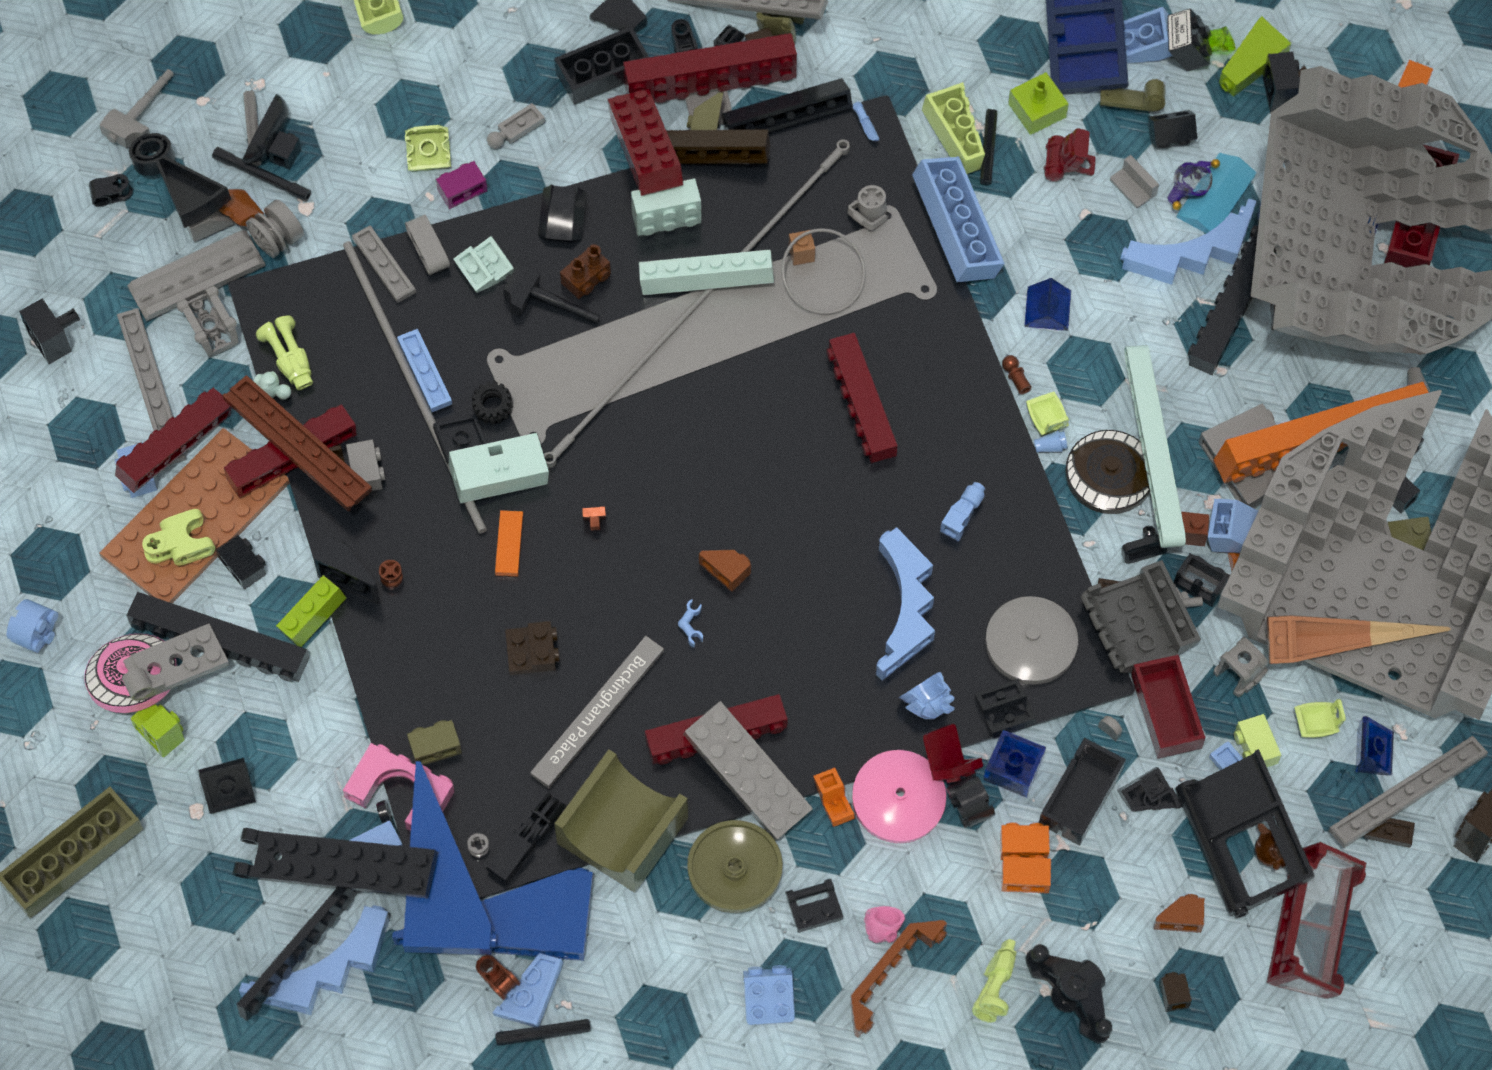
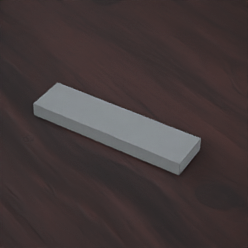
M371 225L352 235V240L397 303L416 293V289Z

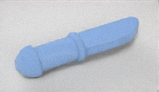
M855 102L853 109L860 119L859 122L869 139L879 141V137L862 103Z

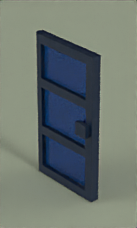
M1046 0L1051 79L1062 94L1127 88L1129 81L1122 0Z

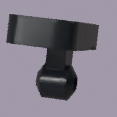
M1150 525L1143 528L1142 539L1128 542L1121 548V555L1127 564L1167 552V548H1161L1159 536L1155 533V528Z

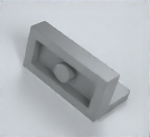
M1131 155L1124 159L1123 168L1110 177V181L1136 208L1141 207L1157 195L1159 183Z

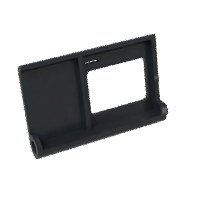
M1259 749L1255 750L1252 755L1199 781L1191 779L1182 782L1175 788L1230 916H1235V918L1244 917L1249 913V910L1305 884L1315 877ZM1266 821L1290 873V878L1262 893L1250 897L1227 846V840Z

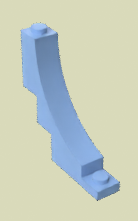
M1248 198L1246 206L1241 205L1238 215L1230 213L1216 228L1187 242L1153 245L1131 240L1129 247H1124L1120 260L1124 261L1122 269L1172 285L1178 267L1204 275L1210 257L1234 265L1254 213L1256 201Z
M897 527L891 532L886 531L879 541V551L886 558L896 576L901 597L900 615L893 633L886 642L885 652L888 655H884L877 662L876 675L882 681L931 643L935 636V630L922 617L923 614L933 607L934 597L921 584L932 575L933 564Z
M364 906L354 930L334 952L314 965L292 972L287 979H283L277 986L273 996L268 997L263 1004L311 1015L319 988L343 994L351 967L374 972L390 920L388 911H385L380 906ZM250 981L249 984L241 983L239 989L241 998L255 982Z

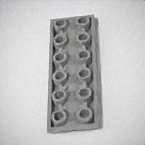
M241 230L131 281L127 287L145 320L148 321L176 308V303L183 299L189 301L202 294L204 295L205 289L210 286L219 288L266 265L247 231Z

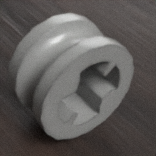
M476 833L468 839V850L471 855L482 857L488 853L489 842L485 835ZM476 841H480L481 844L485 843L480 850L472 847V845L475 846Z

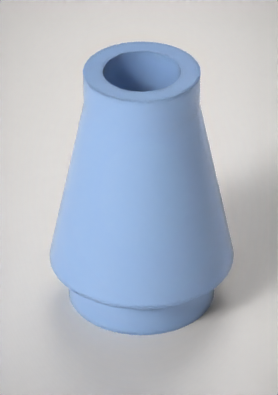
M1057 430L1034 440L1037 453L1063 452V449L1068 448L1064 431L1059 432Z

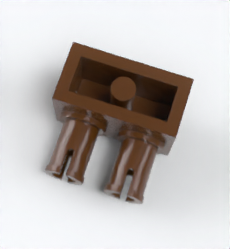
M590 245V248L588 247L585 252L579 257L574 258V261H571L568 266L560 271L561 283L580 299L583 295L591 293L594 286L600 281L603 282L609 277L611 273L610 261L601 254V248L598 245Z

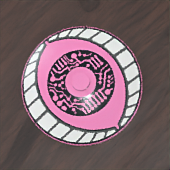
M129 634L113 639L99 648L89 660L84 675L85 686L91 699L101 708L117 713L140 711L159 702L170 690L143 701L142 699H131L122 681V677L128 672L123 660L132 654L164 641L149 634ZM172 658L169 661L171 665L178 666L176 658ZM153 666L148 669V672L152 675H157L161 672V669Z

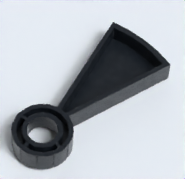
M160 133L145 134L134 140L131 144L129 156L134 169L141 175H161L184 228L207 218L231 200L226 186L174 161L175 153L167 136ZM151 150L158 151L150 156L144 155Z

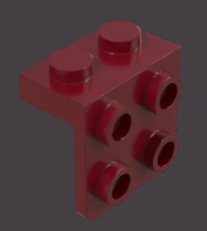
M949 724L924 734V746L933 781L946 779L947 783L961 780V775L962 777L969 776L975 773L976 769L983 767L982 757L964 759L955 724Z

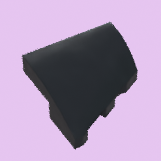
M605 0L589 16L591 21L595 22L598 20L607 24V28L621 31L632 26L634 32L637 33L647 26V16L632 0Z
M1159 767L1153 768L1117 790L1131 811L1177 809L1182 807L1175 791L1169 786Z

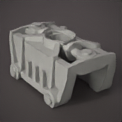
M215 286L206 288L204 295L202 294L189 301L183 299L176 303L178 311L184 313L194 330L196 343L202 345L208 357L217 355L238 344L235 328L237 327L236 320L228 315L218 297L219 291ZM206 299L212 307L210 314L207 310H203V301ZM190 307H192L195 311L199 312V318L194 316ZM208 321L215 323L212 329H205L203 326ZM220 332L227 334L231 342L226 343L223 339H220ZM209 337L212 341H216L213 351L208 341Z

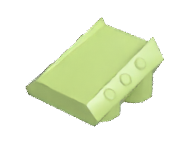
M440 125L419 126L405 131L408 171L446 169L451 167L448 127Z

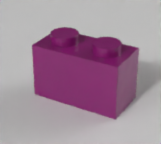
M475 161L464 163L457 169L443 173L436 178L437 190L449 209L487 192L486 179Z

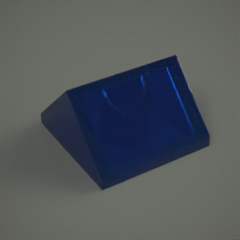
M1053 278L1028 286L1024 327L1068 331L1071 290Z
M1368 716L1362 717L1357 729L1355 772L1392 775L1394 732Z

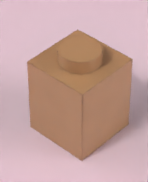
M807 231L789 234V245L796 237ZM812 234L800 238L790 249L793 266L815 262V246Z

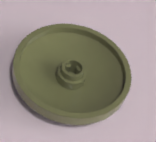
M729 820L707 828L697 837L690 849L687 867L690 884L694 892L704 903L722 912L742 913L760 907L773 896L781 881L783 864L780 849L767 831L747 821Z

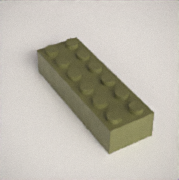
M109 787L1 871L0 884L28 918L31 919L141 832L143 827L137 816L115 791Z

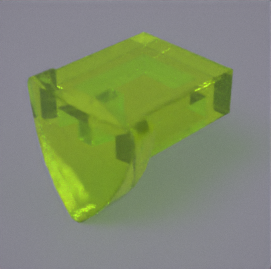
M1226 26L1210 30L1211 38H1209V45L1212 52L1236 50L1234 39Z

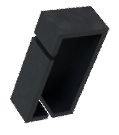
M1084 738L1074 755V759L1072 758L1041 812L1039 823L1043 824V826H1049V830L1055 833L1061 830L1062 837L1081 845L1122 773L1126 759Z

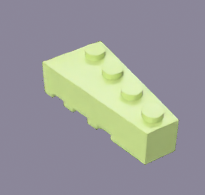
M960 83L926 95L922 112L949 156H959L966 174L981 169L985 153L979 133L974 125V117L970 112V103L964 92V83Z

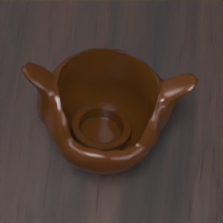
M1259 823L1257 827L1261 835L1255 844V853L1258 860L1263 865L1274 870L1284 868L1286 864L1271 830L1263 823Z

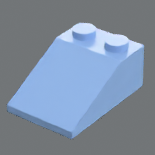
M1164 7L1124 20L1127 63L1159 61L1173 56L1169 52L1167 15L1169 14ZM1113 24L1105 27L1106 42L1117 41L1116 25ZM1108 51L1110 63L1118 64V51Z

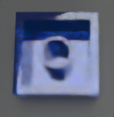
M1003 730L987 764L983 780L1027 798L1043 762L1046 747Z

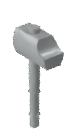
M167 69L126 115L116 109H112L100 123L101 134L105 135L110 142H117L126 148L130 147L137 138L150 134L149 128L136 121V119L158 92L168 84L167 82L174 76V73Z

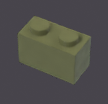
M452 720L438 721L434 726L427 728L419 727L407 734L415 763L416 761H421L422 765H426L462 753Z

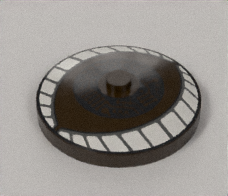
M1100 430L1081 438L1069 452L1065 467L1066 482L1073 496L1085 507L1104 514H1120L1138 507L1149 496L1150 489L1141 442L1136 437L1117 430Z

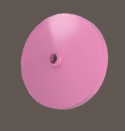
M891 750L874 756L860 769L853 785L852 804L856 817L870 834L890 843H909L923 838L939 823L946 805V789L943 780L933 781L929 761L926 758L910 751ZM901 791L904 794L903 796H898L896 792Z

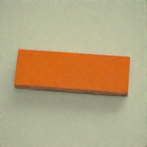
M500 510L495 576L518 577L523 511Z

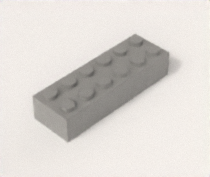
M721 701L683 733L685 738L775 841L813 809Z

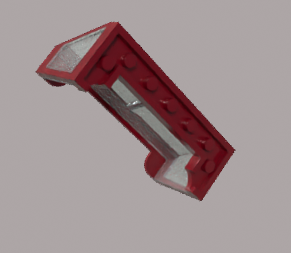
M1318 842L1303 848L1315 877L1284 894L1267 983L1276 987L1329 999L1341 995L1344 989L1343 976L1337 974L1353 887L1358 886L1364 881L1366 862L1327 844Z

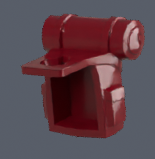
M1077 128L1066 137L1054 135L1048 138V143L1046 144V164L1044 166L1045 178L1047 180L1059 181L1063 178L1065 172H1078L1089 176L1094 175L1096 157L1088 154L1089 131ZM1085 160L1090 164L1088 169L1081 166Z

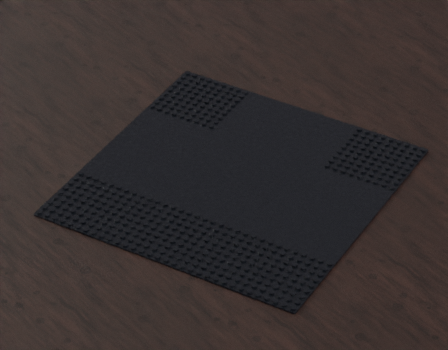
M884 95L860 102L867 116H869L879 141H873L867 137L859 122L858 115L853 108L769 132L771 147L768 163H680L683 181L695 179L701 199V223L692 227L684 226L672 231L664 230L655 232L652 235L638 236L632 216L631 191L639 189L631 169L628 168L564 186L579 187L587 192L586 214L582 239L580 240L548 239L538 235L543 193L431 224L450 263V267L431 275L428 274L407 231L380 239L416 289L415 294L399 303L392 297L357 246L353 247L396 339L400 335L418 329L450 395L452 405L432 412L436 423L475 414L472 406V394L475 395L474 390L476 388L479 390V385L481 384L485 386L486 382L490 381V384H493V381H495L487 363V356L492 350L504 349L511 355L521 356L696 291L643 295L640 284L639 262L742 252L820 169V165L837 148V142L840 140H847L849 142V153L841 155L826 172H823L750 251L771 250L772 261L775 262L783 259L785 251L789 246V234L813 229H831L843 235H848L864 229V226L848 215V206L858 199V194L862 188L875 185L885 191L886 204L898 210L937 286V293L931 299L923 300L912 293H902L604 405L574 437L575 440L556 459V465L548 468V484L474 500L487 528V531L482 534L478 533L465 503L459 502L450 471L345 249L229 282L228 287L255 374L274 371L279 378V385L285 384L291 389L289 398L281 400L276 395L273 399L302 425L311 418L323 415L328 409L342 404L354 421L357 433L356 436L339 444L342 448L344 461L349 467L350 463L346 444L373 440L374 448L379 447L381 460L377 461L378 467H383L385 480L381 481L382 489L371 491L357 505H353L349 512L299 467L287 472V476L313 558L326 536L333 539L335 537L346 543L377 583L380 597L379 605L338 587L346 599L331 614L370 742L376 746L381 744L387 747L390 753L396 756L399 754L410 759V763L416 765L407 734L419 727L427 728L434 726L438 721H453L462 753L423 766L429 768L432 774L438 777L440 775L446 776L452 781L455 792L445 807L443 814L480 899L524 886L567 870H575L576 868L590 865L557 844L554 822L551 825L552 830H549L541 840L536 842L533 846L535 848L534 852L506 884L486 870V866L511 833L521 828V824L531 812V808L534 810L547 793H550L552 798H557L559 804L564 803L567 807L608 750L616 753L624 768L650 789L667 797L676 798L681 794L688 798V820L675 838L709 828L723 821L750 815L751 813L698 752L689 758L679 757L672 759L667 764H653L646 744V730L704 715L720 701L726 708L780 694L788 719L787 728L780 733L772 734L770 732L763 734L754 741L803 798L818 793L813 778L814 775L835 768L842 783L846 785L855 782L858 772L867 761L886 751L905 750L928 759L923 740L924 734L949 724L956 725L961 748L993 739L978 706L975 693L1014 681L1004 676L992 664L986 650L985 639L987 627L993 614L1002 605L1016 598L1028 596L1041 597L1058 604L1070 615L1078 633L1077 652L1071 666L1065 673L1047 683H1020L1027 695V702L1036 718L1035 725L1134 694L1135 688L1129 673H1121L1119 669L1114 668L1108 656L1111 651L1105 649L1098 635L1101 631L1096 630L1089 616V613L1092 611L1086 610L1080 597L1092 584L966 281H956L912 174L918 165L889 96ZM886 213L888 219L892 217L891 213ZM829 232L811 233L814 246L840 237ZM492 236L514 269L517 264H521L537 271L540 274V281L537 287L600 315L599 321L594 323L531 296L521 316L511 314V306L503 297V289L506 286L504 284L505 279L485 290L476 292L454 261V258L470 246L474 249ZM590 245H598L601 248V254L610 261L611 273L605 281H600L595 285L591 293L583 295L578 299L561 283L560 271L568 266L571 261H574V258L579 257L585 252L588 247L590 248ZM924 285L921 287V291L927 293L929 287ZM281 316H292L295 320L296 325L291 330L298 347L303 348L308 357L312 373L310 377L313 384L302 390H297L295 385L291 384L289 379L279 370L276 365L278 358L269 342H260L256 337L257 330L265 323L271 322L286 352H289L282 334L275 325L276 318ZM854 332L898 445L897 456L871 463L869 456H865L863 453V440L856 434L854 427L856 424L855 419L850 418L848 413V400L842 397L840 390L842 384L840 380H836L833 371L835 365L833 361H829L826 349L829 348V339ZM502 356L495 357L496 363H502L504 360ZM490 397L484 401L483 406L488 409H494L501 404V399ZM592 410L549 426L546 430L545 441L541 444L543 454L551 452ZM508 414L506 420L502 419V423L495 421V425H491L490 421L486 424L483 420L480 421L478 419L487 443L520 437L510 414ZM552 458L546 459L547 462H551L553 460ZM978 482L984 486L985 496L980 505L973 510L968 525L964 527L963 536L960 541L940 532L941 523L951 506L961 499V495L968 485ZM605 507L606 519H599L600 530H591L590 520H583L582 508ZM500 510L523 511L518 577L495 576ZM897 527L933 564L932 575L921 584L934 597L933 607L923 614L922 617L935 630V636L931 643L882 681L876 675L877 662L884 655H888L885 652L886 642L897 624L901 611V597L896 576L886 558L879 551V541L886 531L891 532ZM708 550H735L739 554H744L750 560L751 574L738 587L730 591L699 564V553ZM386 560H395L401 565L403 580L397 587L388 588L381 583L379 566ZM691 599H693L691 609L696 610L700 604L702 605L700 614L694 616L689 623L694 630L700 631L703 634V642L698 637L692 638L695 642V647L689 645L688 636L678 626V621L687 611V603ZM551 621V627H556L557 641H553V647L558 648L560 662H555L556 670L510 675L505 629L528 627V623ZM645 636L664 648L663 654L550 788H547L531 776L530 772ZM941 672L944 682L951 689L950 695L954 697V701L950 703L954 707V711L949 714L943 713L935 719H923L907 710L905 707L909 704L903 702L898 697L934 674ZM392 777L383 781L402 844L403 846L410 847L411 831L406 829L405 820L413 808L414 782L404 777ZM476 833L485 835L489 842V851L482 857H475L468 850V839ZM476 841L475 846L472 845V847L480 850L485 843L481 844L480 841Z

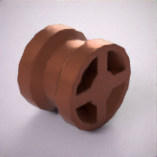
M386 560L379 566V575L384 586L394 588L401 584L403 574L401 565L397 561Z

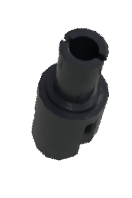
M728 24L713 41V45L719 46L741 42L745 34Z

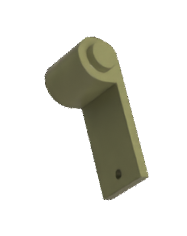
M1152 79L1145 84L1144 91L1121 88L1101 90L1100 105L1153 112L1160 111L1165 106L1166 87L1161 80Z

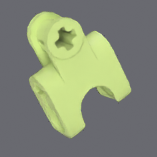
M191 509L161 521V531L149 534L143 539L142 546L147 561L157 564L172 558L174 564L180 566L212 555L216 547L210 538L195 539L189 536L192 530L203 524L202 512L199 509Z

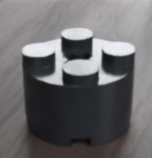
M976 773L964 777L946 788L949 794L948 798L953 808L957 807L958 817L964 828L972 827L996 815L993 805L989 806L988 799L990 798L978 776L976 777Z

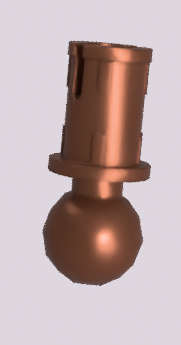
M1007 355L1002 360V367L1005 371L1010 372L1008 378L1013 381L1019 394H1026L1031 390L1032 386L1024 375V369L1019 367V360L1016 356Z

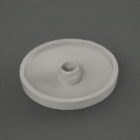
M1020 597L1002 605L991 617L986 631V650L992 664L1004 676L1011 680L1018 679L1020 683L1042 684L1060 677L1071 666L1077 652L1078 633L1070 615L1058 604L1041 597Z

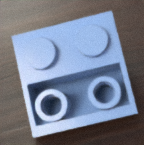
M1214 499L1208 533L1211 551L1240 553L1258 510L1238 500Z

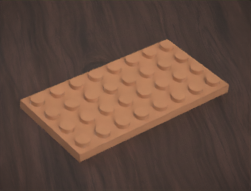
M222 428L99 554L105 561L149 596L173 603L217 558L216 550L208 557L185 565H175L172 558L154 564L145 558L142 546L143 539L149 534L161 531L160 523L164 519L191 509H199L203 515V524L192 530L189 536L195 539L208 537L213 541L215 549H217L237 534L240 535L290 484L289 479L283 474L239 498L225 477L224 467L230 461L246 456L252 449L225 428Z

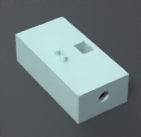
M537 433L449 452L448 465L460 503L548 484L549 470Z

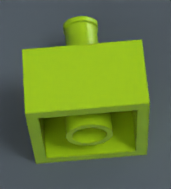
M1047 72L1010 89L1008 104L1030 135L1067 117L1069 103Z

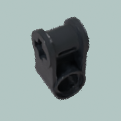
M684 19L675 20L671 26L674 52L679 53L698 49L689 22Z
M124 174L96 178L89 182L92 204L96 207L129 200L133 194L129 180Z

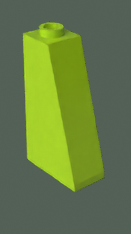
M1261 16L1222 70L1219 80L1222 89L1234 97L1263 75L1268 54L1289 52L1292 43Z

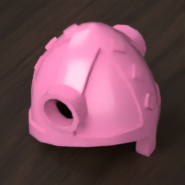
M890 906L868 909L864 917L868 939L873 943L893 942L905 920L903 912Z

